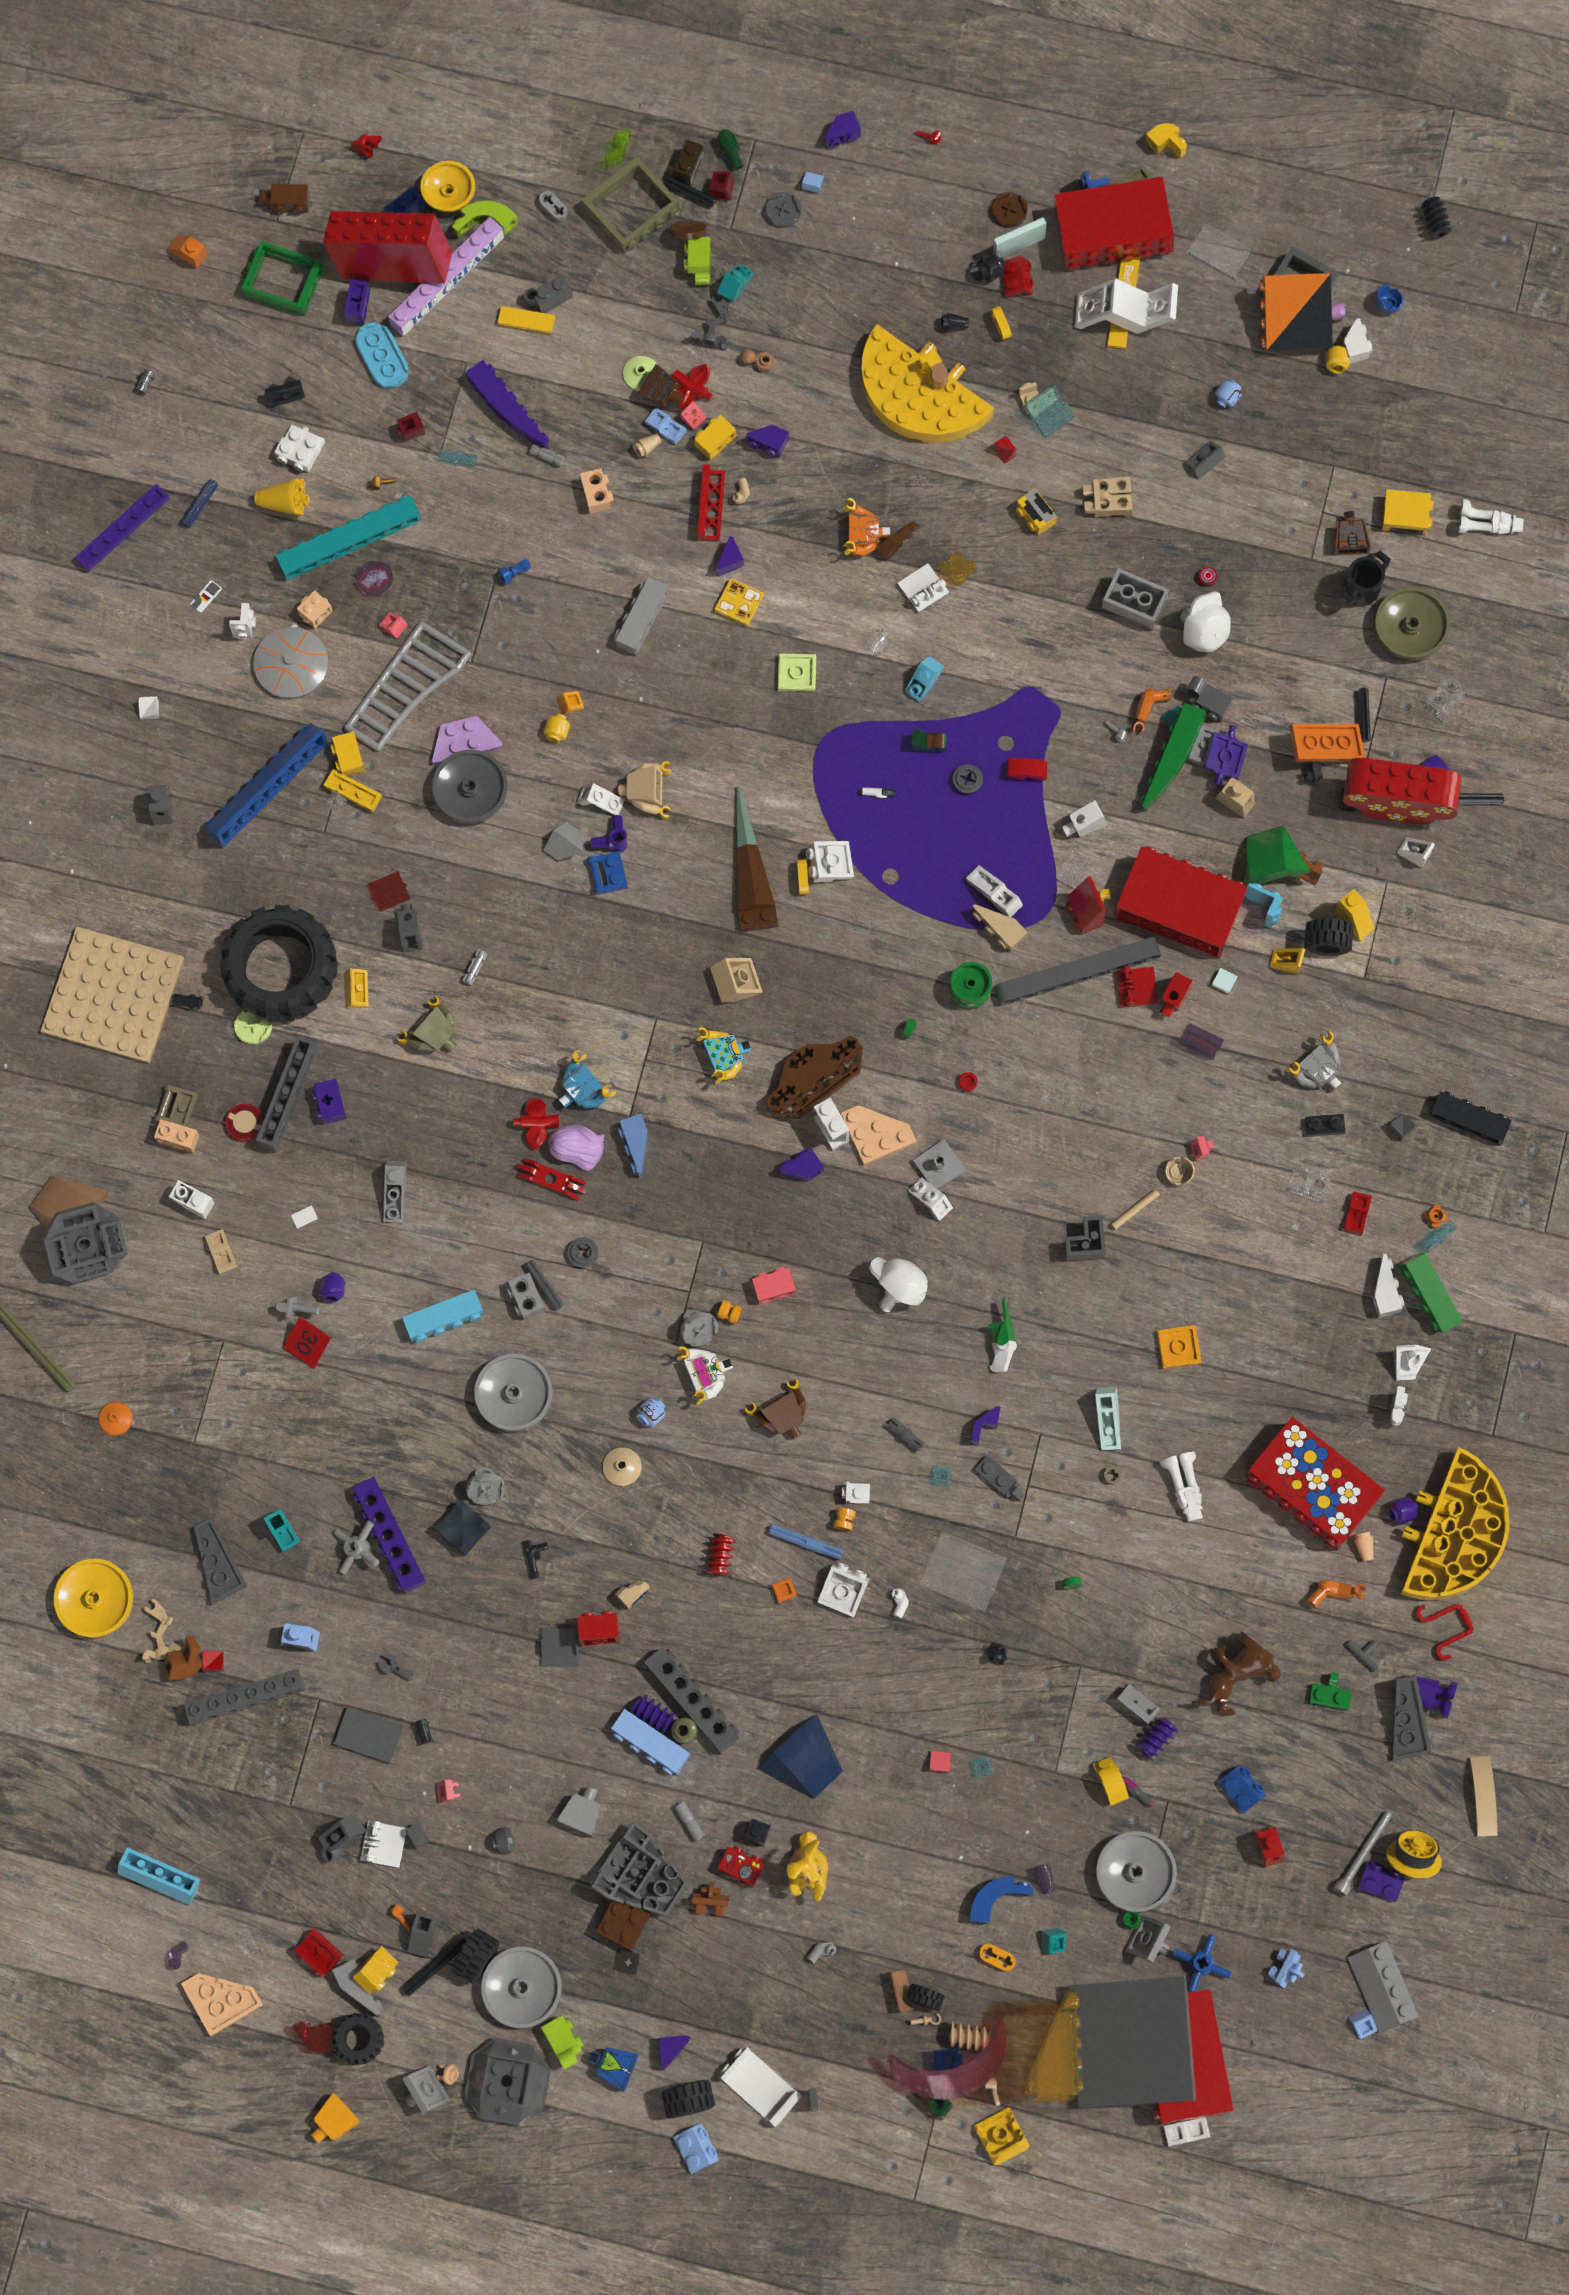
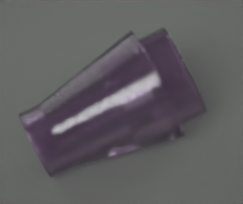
M1048 1863L1034 1867L1033 1875L1043 1894L1054 1892L1052 1868L1049 1867Z

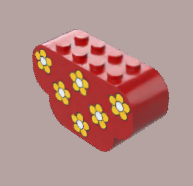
M1353 758L1349 760L1347 766L1343 802L1348 806L1359 808L1360 813L1371 818L1420 825L1431 824L1435 819L1450 820L1457 815L1462 776L1448 769L1371 758Z

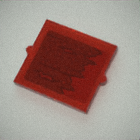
M398 871L368 884L373 895L372 900H375L380 912L410 900L405 888L406 883H403Z

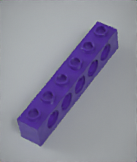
M375 1477L354 1486L355 1492L352 1495L357 1504H362L364 1509L361 1510L365 1521L369 1520L374 1523L370 1532L373 1538L378 1537L381 1544L377 1546L382 1556L386 1554L389 1559L386 1564L390 1572H395L397 1576L395 1583L399 1591L403 1589L406 1594L426 1584ZM370 1497L376 1498V1503L372 1506L366 1504L367 1499ZM379 1514L385 1516L384 1521L381 1523L374 1521L375 1517ZM390 1531L393 1533L392 1539H383L385 1532ZM394 1549L402 1550L401 1555L397 1558L391 1556ZM403 1566L410 1567V1572L407 1575L400 1574V1569Z

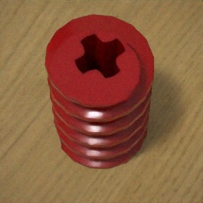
M713 1533L716 1539H712L711 1543L715 1546L710 1547V1551L714 1554L708 1556L712 1562L707 1563V1567L710 1569L706 1570V1573L714 1576H724V1574H730L726 1567L732 1566V1564L727 1559L734 1557L729 1554V1551H735V1548L731 1547L730 1544L736 1543V1540L724 1534Z

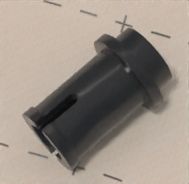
M426 1719L416 1721V1726H414V1728H417L421 1745L433 1742L428 1727L430 1723Z

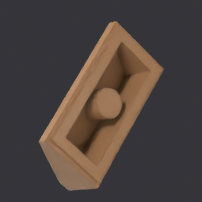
M891 1972L890 1976L898 2011L903 2013L914 2010L913 2002L906 1999L909 1990L906 1972Z

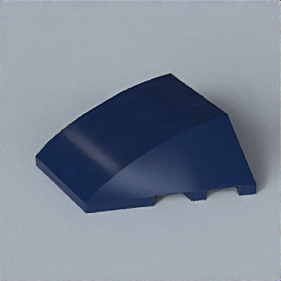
M817 1714L793 1733L759 1768L814 1799L843 1772Z

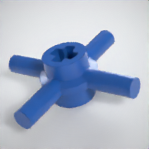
M1209 1934L1203 1951L1197 1952L1194 1955L1175 1948L1172 1956L1190 1963V1968L1194 1973L1187 1991L1195 1992L1201 1976L1208 1975L1210 1972L1229 1979L1231 1971L1214 1965V1960L1210 1955L1216 1936ZM1204 1959L1207 1967L1204 1966L1200 1969L1197 1960Z

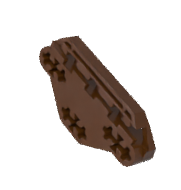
M848 1036L838 1044H808L788 1057L778 1089L767 1098V1109L772 1116L801 1119L812 1111L814 1106L828 1099L857 1077L861 1072L863 1047L859 1044L858 1039ZM847 1045H850V1046H853V1045H854V1049H852V1048H848V1049H847ZM806 1053L812 1054V1057H806ZM832 1056H835L836 1058L839 1056V1061H837L836 1059L832 1060ZM858 1056V1064L856 1065V1062H853L849 1065L850 1070H848L845 1064ZM791 1064L797 1065V1069L791 1068ZM837 1071L838 1074L828 1081L829 1086H827L823 1080H826ZM816 1087L817 1090L807 1097L808 1102H806L802 1096H805ZM787 1090L791 1092L794 1090V1095L791 1093L787 1094ZM773 1101H774L775 1103L779 1102V1106H776V1105H773V1106H772V1102H773ZM795 1103L796 1106L792 1108V1114L781 1113Z

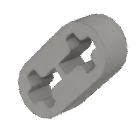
M550 191L542 192L539 197L540 206L556 222L565 221L568 217L567 207L554 193ZM544 199H551V204L549 202L544 203ZM556 209H557L559 212H561V211L563 210V215H561V214H556Z

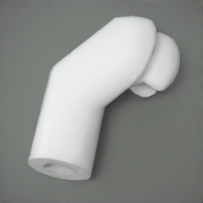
M896 1588L892 1591V1597L897 1604L893 1615L902 1619L909 1601L905 1592L902 1589Z

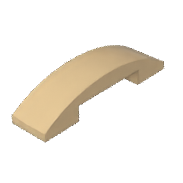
M1490 1756L1469 1757L1471 1777L1473 1778L1477 1837L1497 1836L1496 1798Z

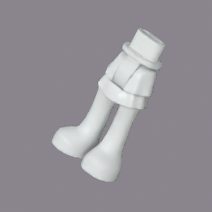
M1463 499L1461 502L1458 533H1466L1469 530L1489 531L1491 534L1522 533L1523 518H1517L1516 515L1512 516L1503 511L1472 508L1470 501L1467 499ZM1468 518L1485 519L1491 521L1490 523L1469 520Z
M1195 1451L1178 1455L1188 1485L1185 1488L1177 1456L1160 1460L1161 1467L1168 1469L1171 1474L1176 1492L1175 1496L1177 1497L1176 1501L1181 1509L1184 1510L1183 1514H1186L1187 1521L1191 1522L1202 1519V1494L1199 1493L1200 1487L1197 1485L1193 1471V1461L1196 1459Z

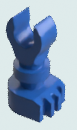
M524 559L515 566H510L509 569L504 567L498 570V574L504 585H507L512 581L511 576L515 577L520 573L531 569V564L528 559Z

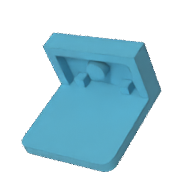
M1248 883L1245 897L1269 908L1264 926L1271 929L1273 923L1277 924L1281 917L1283 897L1276 891L1263 889L1258 883Z

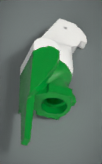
M1001 1299L1004 1321L988 1324V1332L993 1335L992 1348L995 1355L990 1369L996 1373L1007 1372L1013 1352L1017 1348L1006 1299Z

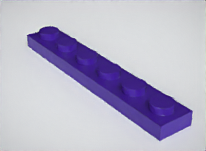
M155 484L75 556V559L89 572L170 499L169 495Z

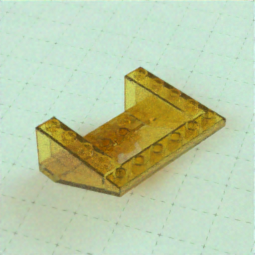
M1067 1990L1062 1997L1024 2081L1025 2103L1074 2101V2097L1079 2095V2091H1083L1082 2078H1078V2070H1082V2058L1078 2057L1077 2049H1081V2036H1077V2028H1080V2016H1076V2010L1079 2007V1995H1075V1990Z

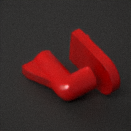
M362 134L358 141L351 143L350 147L356 153L372 159L373 148L365 144L368 143L378 147L382 137Z

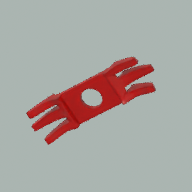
M526 1158L523 1159V1162L535 1166V1169L527 1165H516L517 1168L532 1174L531 1177L527 1174L517 1173V1178L550 1188L576 1201L579 1200V1197L568 1191L567 1188L583 1194L586 1192V1190L578 1185L569 1182L571 1180L585 1186L586 1182L575 1176L564 1174ZM552 1173L556 1176V1181L553 1184L545 1181L547 1174Z

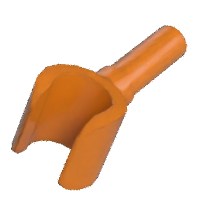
M395 1904L391 1909L392 1915L401 1921L407 1931L410 1930L411 1926L401 1916L404 1909Z

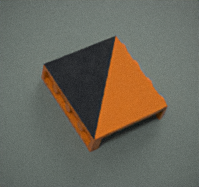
M1331 273L1263 276V280H1260V291H1263V299H1260V308L1264 310V317H1261V329L1264 328V336H1261V346L1265 347V351L1332 348Z

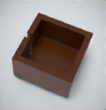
M612 1900L596 1933L633 1952L651 1915L639 1908L633 1907L631 1909L629 1905Z

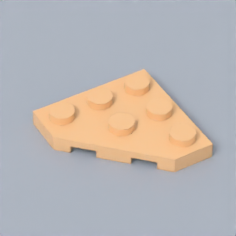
M859 1105L841 1112V1116L849 1128V1134L863 1165L917 1143L909 1124Z
M200 1973L181 1983L210 2036L215 2035L263 2006L255 1989L250 1986Z

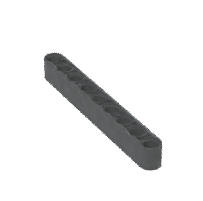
M1147 938L1002 982L996 985L995 989L1000 1004L1008 1005L1114 973L1117 970H1122V967L1125 966L1133 967L1156 960L1161 957L1156 938Z

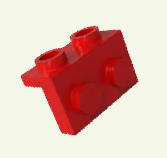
M1021 255L1005 260L1006 268H1003L1005 295L1012 297L1024 292L1028 295L1033 294L1032 287H1034V283L1031 278L1030 271L1032 266L1030 261Z
M315 1928L294 1949L297 1956L302 1961L307 1962L312 1967V1970L322 1977L330 1973L344 1956Z

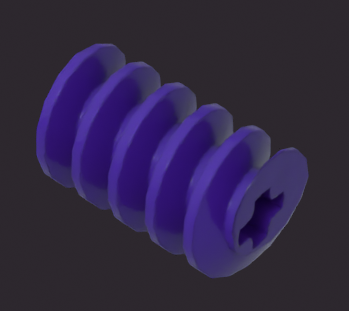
M648 1694L640 1697L630 1713L633 1714L637 1711V1718L643 1715V1722H647L650 1719L649 1726L652 1727L656 1724V1731L663 1728L662 1735H664L674 1720V1712L672 1711L670 1714H667V1707L660 1710L661 1703L654 1706V1698L648 1702Z
M1164 1717L1163 1719L1158 1718L1156 1720L1158 1725L1152 1724L1151 1728L1153 1731L1147 1730L1146 1734L1148 1737L1142 1736L1141 1740L1143 1743L1137 1742L1136 1744L1138 1750L1152 1761V1755L1159 1756L1156 1751L1157 1749L1164 1750L1161 1744H1169L1166 1738H1174L1171 1732L1179 1733V1730Z

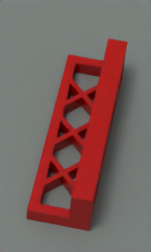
M703 464L697 535L698 540L720 542L726 472L723 470H711V466L708 464ZM711 475L721 476V481L716 486L710 481ZM716 491L720 498L713 503L709 499V495ZM714 508L718 512V516L711 520L707 513ZM713 526L717 530V536L706 535V530Z

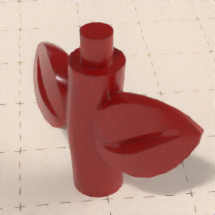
M703 364L694 367L689 373V378L678 369L673 373L672 377L681 385L678 393L685 397L682 404L678 406L680 409L687 408L694 402L695 396L700 399L706 398L709 401L713 397V394L704 386L710 377L709 365Z
M533 1097L525 1105L526 1115H520V1118H513V1126H521V1129H528L526 1132L528 1145L532 1150H537L547 1139L546 1129L559 1127V1114L545 1115V1103L541 1099Z

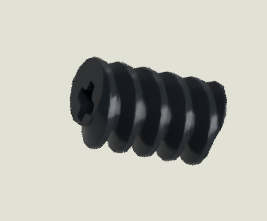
M1431 197L1421 203L1431 238L1444 237L1452 232V228L1448 227L1450 221H1446L1449 216L1444 214L1447 211L1446 208H1443L1445 202L1439 201V197Z

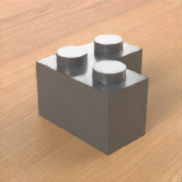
M1083 1217V1236L1065 1237L1066 1261L1105 1258L1103 1217Z

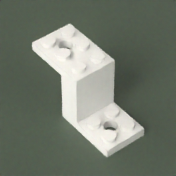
M1114 278L1082 291L1077 296L1075 327L1083 329L1100 321L1107 320L1139 334L1175 320L1178 285L1171 283L1146 293Z

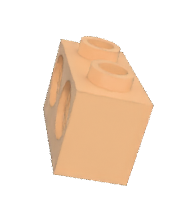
M602 468L580 473L589 513L611 509V502L614 500L612 492L607 491L606 485H609L607 474H603ZM593 480H598V481H600V482H599L598 484H596V485L591 484V482H592ZM597 497L604 498L602 501L595 500Z
M160 1119L154 1138L157 1143L194 1153L199 1134L195 1129Z

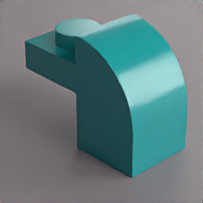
M281 1508L263 1518L282 1551L300 1542Z

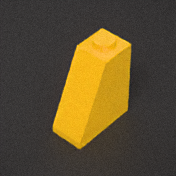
M1352 889L1339 900L1335 915L1340 920L1353 925V935L1361 941L1374 930V925L1366 901Z

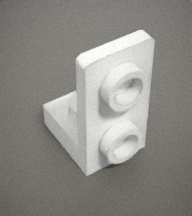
M592 783L582 787L577 803L582 806L593 804L615 816L616 814L619 815L624 799Z
M920 1178L908 1190L914 1197L928 1206L933 1216L939 1221L953 1208L947 1197L923 1178Z

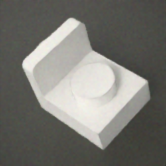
M846 1482V1487H842V1498H846V1504H869L870 1484Z

